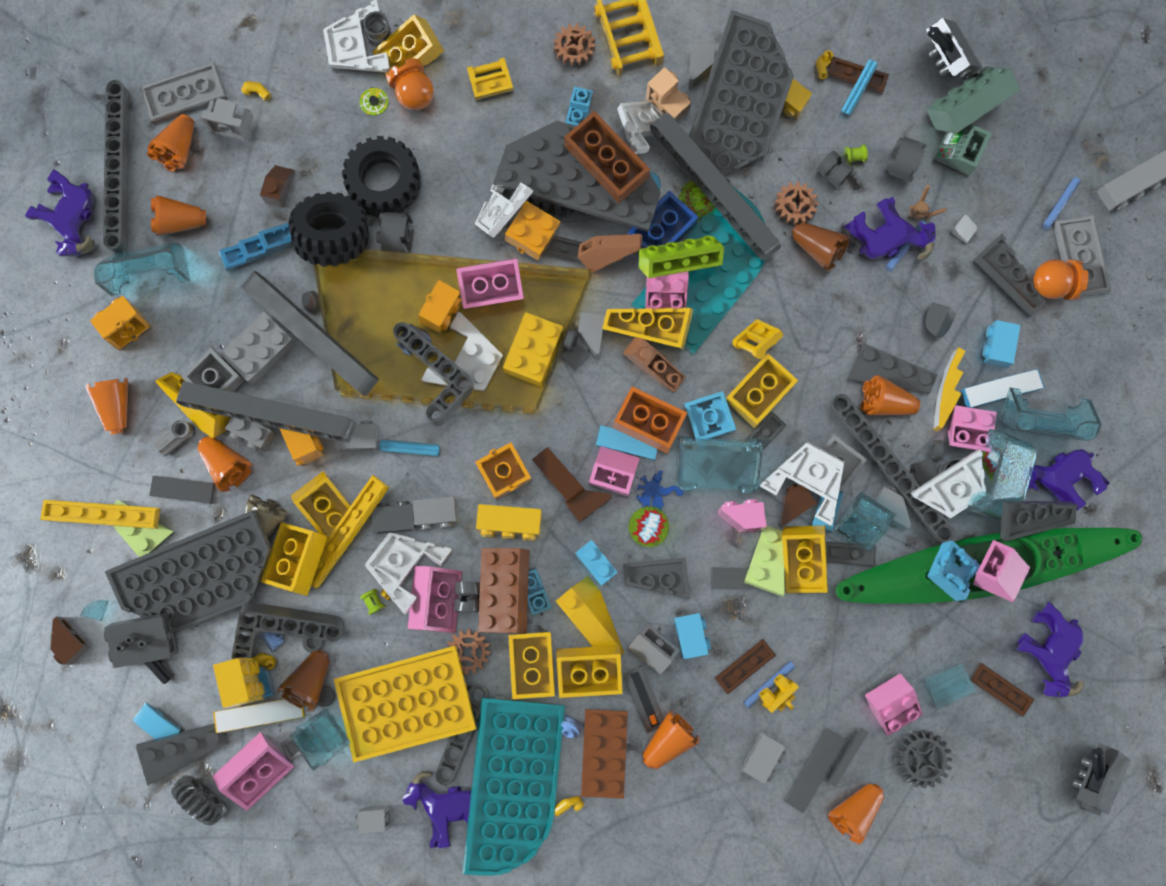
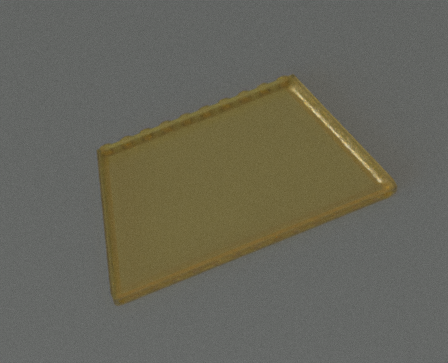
M365 249L362 254L359 253L358 258L355 260L351 259L345 265L343 263L338 264L336 267L332 265H327V267H321L320 264L313 265L324 330L379 379L370 393L364 396L331 368L335 390L340 393L341 397L346 398L360 395L362 399L371 400L373 397H381L383 401H393L394 398L401 399V402L413 403V400L421 401V404L430 405L446 386L433 383L428 384L421 381L427 367L413 355L404 354L402 349L396 345L398 342L393 335V328L397 323L405 322L408 325L412 323L414 326L425 329L429 333L431 344L455 362L468 338L451 330L450 326L447 331L443 330L441 334H438L420 324L418 314L426 302L427 294L432 292L438 280L460 291L456 268L497 261ZM518 263L524 299L463 309L461 300V307L458 312L462 313L503 355V359L485 392L473 390L461 407L473 409L474 406H482L483 410L502 408L504 412H514V409L522 410V413L534 414L535 411L539 410L563 352L565 338L574 325L591 283L592 269ZM525 312L561 325L564 330L542 387L505 374L503 371L504 363ZM453 313V314L451 315V321H452V322L454 321V319H455L457 313H456V314ZM421 343L416 344L414 349H417ZM438 356L430 357L429 362H436ZM451 368L446 369L445 372L449 373ZM449 396L446 398L445 402L452 403L455 400V397Z

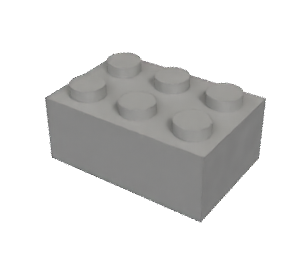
M263 311L220 355L254 387L297 344Z

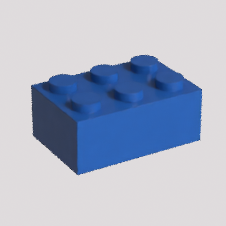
M669 190L658 201L649 232L632 227L627 235L641 234L643 236L641 249L651 245H665L668 242L677 243L695 227L698 216Z

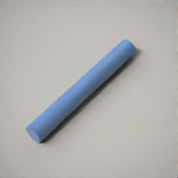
M1073 178L1043 224L1046 229L1051 228L1080 184L1081 180L1079 178Z
M918 223V225L915 227V229L920 232V231H921V227H920V225H919V223ZM905 244L900 247L899 252L892 257L886 268L892 271L912 245Z
M791 661L788 662L743 703L748 708L752 707L761 699L759 693L767 687L771 690L776 685L773 682L779 674L787 676L796 668Z

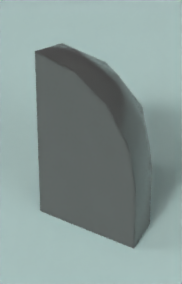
M932 302L925 319L926 327L931 334L940 338L948 332L956 314L950 307Z

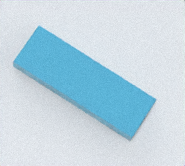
M600 426L596 446L655 461L658 449L614 428Z

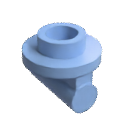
M264 631L259 635L271 652H274L283 642V635L279 633Z
M566 714L561 724L563 727L562 734L567 738H577L584 723Z

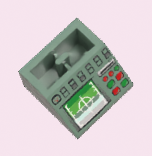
M968 125L958 133L946 132L934 160L970 176L976 169L992 133L975 125Z

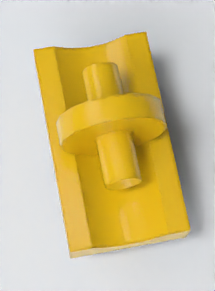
M779 674L773 681L778 687L774 693L767 687L759 693L763 701L762 705L771 713L776 709L782 712L786 707L792 711L794 706L791 702L796 698L793 693L799 688L794 681Z

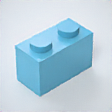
M996 320L988 326L986 331L988 342L984 346L982 354L985 357L984 363L1005 368L1014 364L1020 325Z
M592 540L575 552V555L600 586H603L618 573Z
M700 613L674 618L682 660L708 655V650H711L709 638H705L703 629H707L705 618L701 617Z

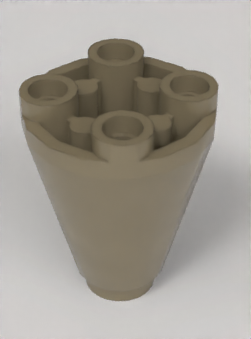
M251 494L246 502L244 513L255 509L267 539H269L281 522L284 521L287 511L279 508V503L274 500L267 499V501H263L260 497Z

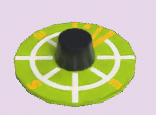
M379 88L367 89L362 93L359 100L363 112L372 116L383 113L389 103L388 96Z

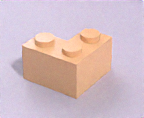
M664 67L647 83L646 100L651 101L663 114L669 113L677 122L690 110L691 102L686 93H681L677 89L679 80L676 74Z

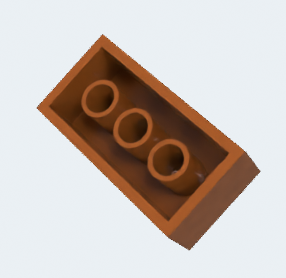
M595 111L564 136V146L618 204L649 178L650 168Z
M481 548L478 632L527 634L529 550L522 548Z
M585 709L581 797L624 799L628 711Z

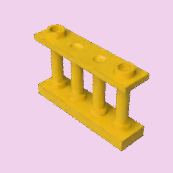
M596 0L594 12L596 17H600L613 57L611 58V65L613 70H617L618 76L622 75L623 65L644 59H654L656 66L663 64L664 53L646 0H620L603 5L601 0ZM632 5L637 7L638 13L635 16L608 22L607 12ZM636 23L643 25L644 30H642V33L614 40L611 30ZM640 41H648L650 48L647 51L620 58L617 48Z

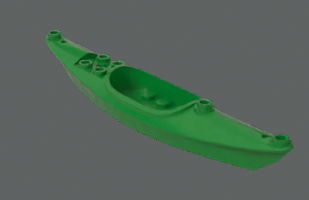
M1055 528L1009 541L1001 539V533L953 541L961 549L963 548L974 560L976 559L980 565L993 540L1013 548L1030 567L1020 588L1021 590L1074 574L1124 555L1138 548L1143 542V537L1137 530L1127 528ZM941 545L870 568L840 582L836 587L837 597L847 602L913 604L955 601L927 577ZM1053 551H1056L1057 556L1053 555ZM976 575L969 579L968 583L970 585L968 588L970 592L966 600L995 595L973 585Z

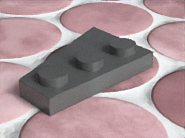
M685 557L623 564L626 585L690 599Z

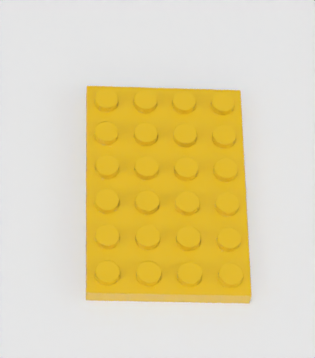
M451 646L333 679L353 763L477 729L457 646Z

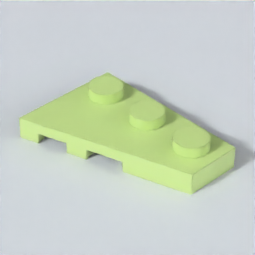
M117 500L113 505H127V504L123 503V502L120 501V500ZM160 523L158 524V529L113 526L139 557L155 551L175 533Z
M766 525V528L761 531L744 583L784 597L783 531Z

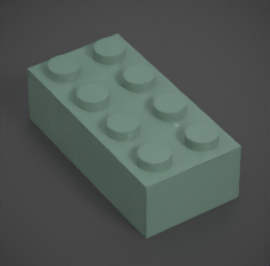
M984 67L979 71L978 75L966 79L963 85L950 90L947 96L935 100L932 103L933 105L926 109L935 130L958 133L1020 91L1012 69Z

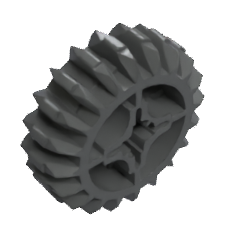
M920 730L919 735L916 731H912V738L906 734L904 738L907 742L905 743L901 740L898 742L902 749L895 748V751L900 753V757H894V760L900 761V764H897L895 768L903 769L899 773L900 777L907 775L905 782L910 783L913 781L914 787H918L920 784L923 789H926L927 782L930 787H935L934 780L941 784L942 779L940 776L948 777L947 773L944 772L945 769H952L951 766L947 765V762H952V758L946 757L947 754L951 753V750L943 749L946 747L947 742H940L941 736L936 735L934 737L932 731H929L927 735L925 730ZM922 741L930 743L921 751L913 748L915 744ZM934 749L938 753V765L933 760ZM908 753L913 757L912 770L908 765ZM917 754L925 756L924 758L929 764L923 763ZM926 767L933 770L927 776H917V773L919 771L922 772Z
M182 776L171 789L173 799L176 800L177 804L187 814H190L204 825H214L226 812L225 805L219 799L220 797L193 776Z

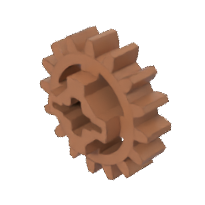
M576 23L575 27L568 24V29L562 26L561 33L556 32L557 39L553 40L555 45L554 53H557V59L563 58V64L569 61L571 67H573L575 62H577L578 66H581V61L588 63V57H593V51L596 48L594 44L595 37H591L592 31L586 32V26L584 25L582 28H579L578 23ZM587 42L588 46L586 50H584L585 43Z
M797 181L795 186H793L789 182L787 188L782 186L781 192H778L776 195L778 199L775 200L774 205L778 207L775 211L781 212L780 219L787 218V224L790 220L793 221L794 225L798 221L801 223L805 222L806 219L810 221L813 217L812 214L815 215L817 212L815 207L818 206L819 202L814 200H816L818 195H812L813 188L807 189V183L800 186L799 181ZM793 192L791 196H787L786 198H784L787 194ZM808 209L807 212L800 215L802 210Z
M471 629L467 630V634L460 630V636L457 637L453 634L452 638L454 641H448L447 644L449 646L457 645L461 663L469 660L474 664L472 666L461 665L462 669L465 670V675L469 674V670L476 674L477 667L483 670L484 666L482 663L489 662L485 656L491 654L490 651H486L490 644L483 643L486 637L482 636L479 638L478 631L472 635ZM473 638L475 641L465 643L462 639ZM462 645L466 648L472 647L471 653L474 659L470 656L464 657L465 650ZM481 646L482 655L479 659V657L477 656V649Z

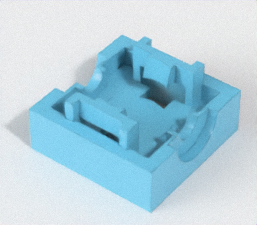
M723 391L684 403L683 405L685 412H687L686 416L690 421L696 444L735 432L736 430ZM710 402L709 404L698 407V405ZM716 423L715 427L709 428V426L714 425Z
M948 541L941 544L927 577L955 601L966 600L970 592L968 588L970 583L968 581L976 575L980 564L955 542Z

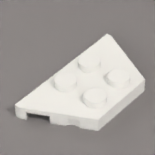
M976 450L910 494L952 518L986 496L982 451Z

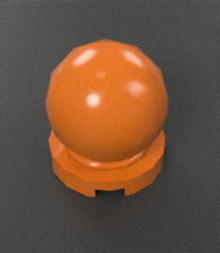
M412 58L405 60L406 64L399 68L395 65L389 70L386 78L389 86L395 88V95L399 103L404 108L419 111L429 106L433 99L434 88L432 81L423 73L424 66L420 60Z
M1048 260L1035 270L1033 277L1034 288L1041 296L1048 299L1078 300L1081 298L1079 296L1081 292L1087 289L1088 271L1083 269V262L1079 260Z

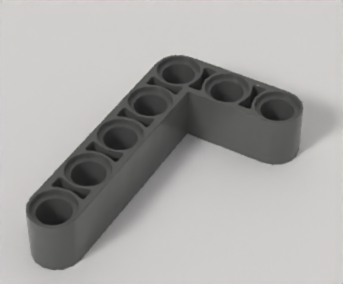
M405 322L397 323L393 328V335L397 342L448 384L426 409V416L430 423L434 426H442L472 394L474 383L469 374ZM402 331H408L405 337H399ZM418 343H422V344H423V347H422L421 349H419V350H415V349H414V346H415L416 344H418ZM438 356V359L432 363L429 362L430 357ZM446 369H454L452 374L444 375ZM462 381L469 382L465 388H460L459 384ZM454 396L455 400L452 403H446V398ZM434 412H441V416L439 418H431Z
M247 602L240 609L231 659L251 658L256 630L335 642L342 637L343 621L335 615ZM250 613L253 617H247L244 614ZM266 617H273L275 620L270 621ZM288 620H293V621H295L296 623L290 624V623H288L287 621H288ZM314 623V624H316L317 626H316V627H310L308 624ZM330 627H337L338 629H337V630H330L329 628H330ZM246 632V633H249L250 635H249V636H244V635H242L241 633ZM244 651L247 654H239L238 652Z
M465 679L472 710L476 715L475 722L477 726L480 717L481 701L475 700L473 694L475 690L480 689L483 692V698H489V691L486 687ZM476 730L468 731L465 741H461L458 735L450 736L435 773L437 783L446 786L455 781ZM452 749L459 752L457 761L450 758L449 753ZM444 769L451 773L449 781L444 780L441 776Z

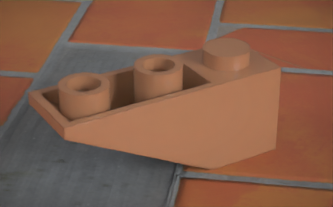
M641 234L595 236L579 245L577 257L593 273L597 270H602L613 262L620 261L629 254L638 252L641 249L643 236Z
M634 338L623 352L637 367L673 393H675L686 378L684 374L645 339Z

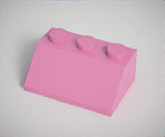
M517 258L456 268L463 309L524 299Z
M414 566L411 594L416 596L417 600L409 610L407 629L456 633L458 612L454 611V602L458 595L455 594V582H461L462 571L431 566Z
M260 732L212 777L221 793L247 811L294 768V765L272 740Z

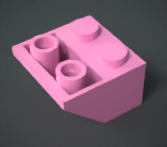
M688 271L649 279L646 276V308H686Z
M954 406L948 417L947 433L949 445L971 450L979 449L983 452L991 453L997 412Z
M601 446L592 470L589 485L628 497L640 458Z
M757 499L745 500V503L737 505V501L725 502L718 510V515L740 533L762 531L766 528L764 503L758 502Z
M993 540L976 573L973 585L1014 602L1030 567L1013 548Z
M901 673L865 694L871 711L887 736L899 731L903 726L923 715L914 688Z

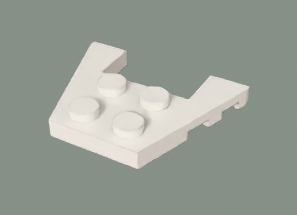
M377 0L370 2L371 5L364 9L361 7L356 10V13L352 16L344 17L323 29L331 68L387 73L391 70L387 53L367 56L362 24L367 14L373 11L380 12Z
M651 101L621 103L617 110L631 149L635 154L647 153L650 146L644 137L654 136L649 126L662 116L663 113Z
M523 183L519 184L510 200L502 196L505 188L493 184L490 189L493 194L489 203L485 201L475 225L494 238L532 194L533 190Z
M458 312L450 329L468 339L454 363L469 374L474 383V391L485 392L503 359V355L462 313ZM427 368L421 379L422 382L428 384L448 385L429 368ZM451 368L449 373L444 372V375L452 374L454 369ZM462 381L459 384V387L465 388L468 386L469 382Z
M807 441L767 477L760 487L777 495L786 477L825 498L815 517L832 526L845 461Z
M389 532L365 563V567L402 613L406 615L416 602L417 597L400 587L423 556L442 567L451 555L452 549L449 547H438L429 542L415 541L414 538Z

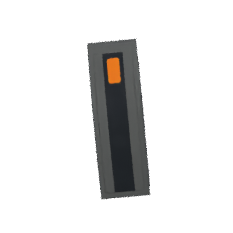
M641 666L623 674L645 730L649 733L659 728L664 717L644 667Z

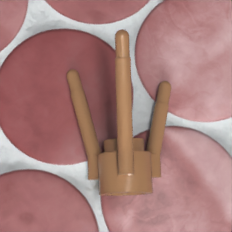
M927 185L918 203L910 206L908 216L920 221L924 218L930 219L935 215L946 212L947 209L943 208L931 213L929 212V206L924 202L930 188Z

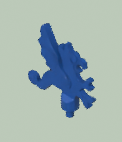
M659 470L658 474H654L650 482L647 481L646 475H643V478H640V480H643L645 485L638 484L639 487H637V490L640 488L644 489V493H641L642 497H639V494H637V499L643 503V508L646 505L648 508L650 507V499L653 496V509L658 513L662 512V507L664 506L663 498L660 495H668L674 490L678 496L683 495V490L677 486L672 485L664 488L659 485L663 478L661 477L663 473L661 470Z

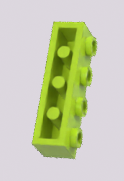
M714 236L686 239L677 243L668 242L665 245L659 246L651 245L647 248L639 249V268L649 279L723 265L724 246Z

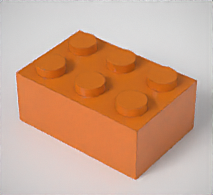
M631 386L614 421L613 428L668 454L687 412Z

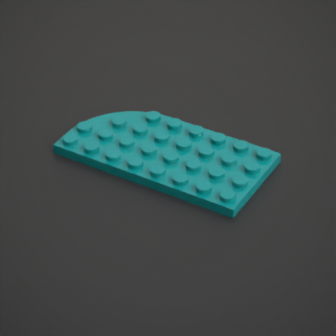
M734 188L765 224L760 211L752 201ZM714 205L711 206L712 209H709L683 240L714 236L724 246L723 265L688 271L686 308H692L694 311L685 348L692 354L697 352L755 280L765 262L754 253ZM646 287L632 302L631 306L634 309L646 308Z
M491 698L481 699L462 872L464 875L495 876L511 872L513 869L531 860L538 853L537 850L544 840L547 839L552 827L555 811L563 731L561 724L564 721L565 705Z

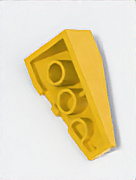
M170 372L156 379L158 386L198 429L213 439L228 431L225 428L232 417L191 409L176 403L183 382H186L181 375Z
M588 576L556 600L559 607L592 647L619 645L621 656L624 654L602 593Z

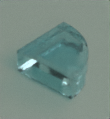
M96 600L89 603L82 610L80 616L103 621L109 601Z

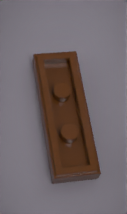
M833 57L828 70V77L855 86L865 66ZM875 70L865 89L883 94L889 74Z
M548 447L532 459L534 464L568 503L585 491L582 485Z
M761 639L714 678L726 694H729L774 658L776 654L765 640Z
M979 663L969 679L970 682L1021 717H1024L1035 700L983 663Z

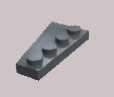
M1002 233L974 261L1031 317L1047 301L1034 288V281L1029 279L1026 274L1027 270L1023 264H1019L1015 257L1016 253L1012 247H1008L1005 242L1006 238Z
M862 343L847 381L865 383V381H870L874 376L879 375L906 391L930 394L938 374Z
M1003 501L1000 538L1004 541H1009L1075 524L1077 505L1073 502Z
M215 723L137 744L136 750L147 786L225 745L227 742L225 733H216Z

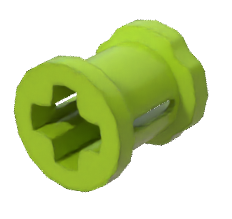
M866 144L855 148L845 147V161L849 164L855 161L867 162L868 150Z
M376 588L360 596V599L364 600L369 610V616L386 607L385 604L381 603Z

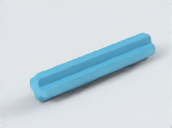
M868 60L841 110L844 114L849 116L852 114L878 66L876 61Z
M380 440L379 449L387 452L439 456L440 446L437 444Z

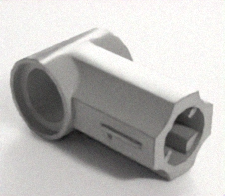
M176 420L172 423L169 430L153 442L154 447L166 457L181 443L194 436L195 427L190 422ZM185 425L186 432L181 435L180 427Z

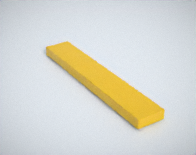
M371 476L326 540L311 584L313 587L319 588L390 488L377 476Z
M43 500L40 520L158 529L161 509L155 507Z

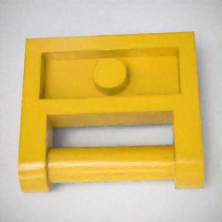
M504 57L500 58L499 61L485 65L467 67L476 100L514 91ZM497 69L502 70L501 72L485 75L482 77H475V75L494 71Z
M756 319L733 339L732 344L735 348L744 349L752 353L755 358L762 359L766 351L774 346L784 335L780 329ZM750 339L759 344L754 346L746 341Z

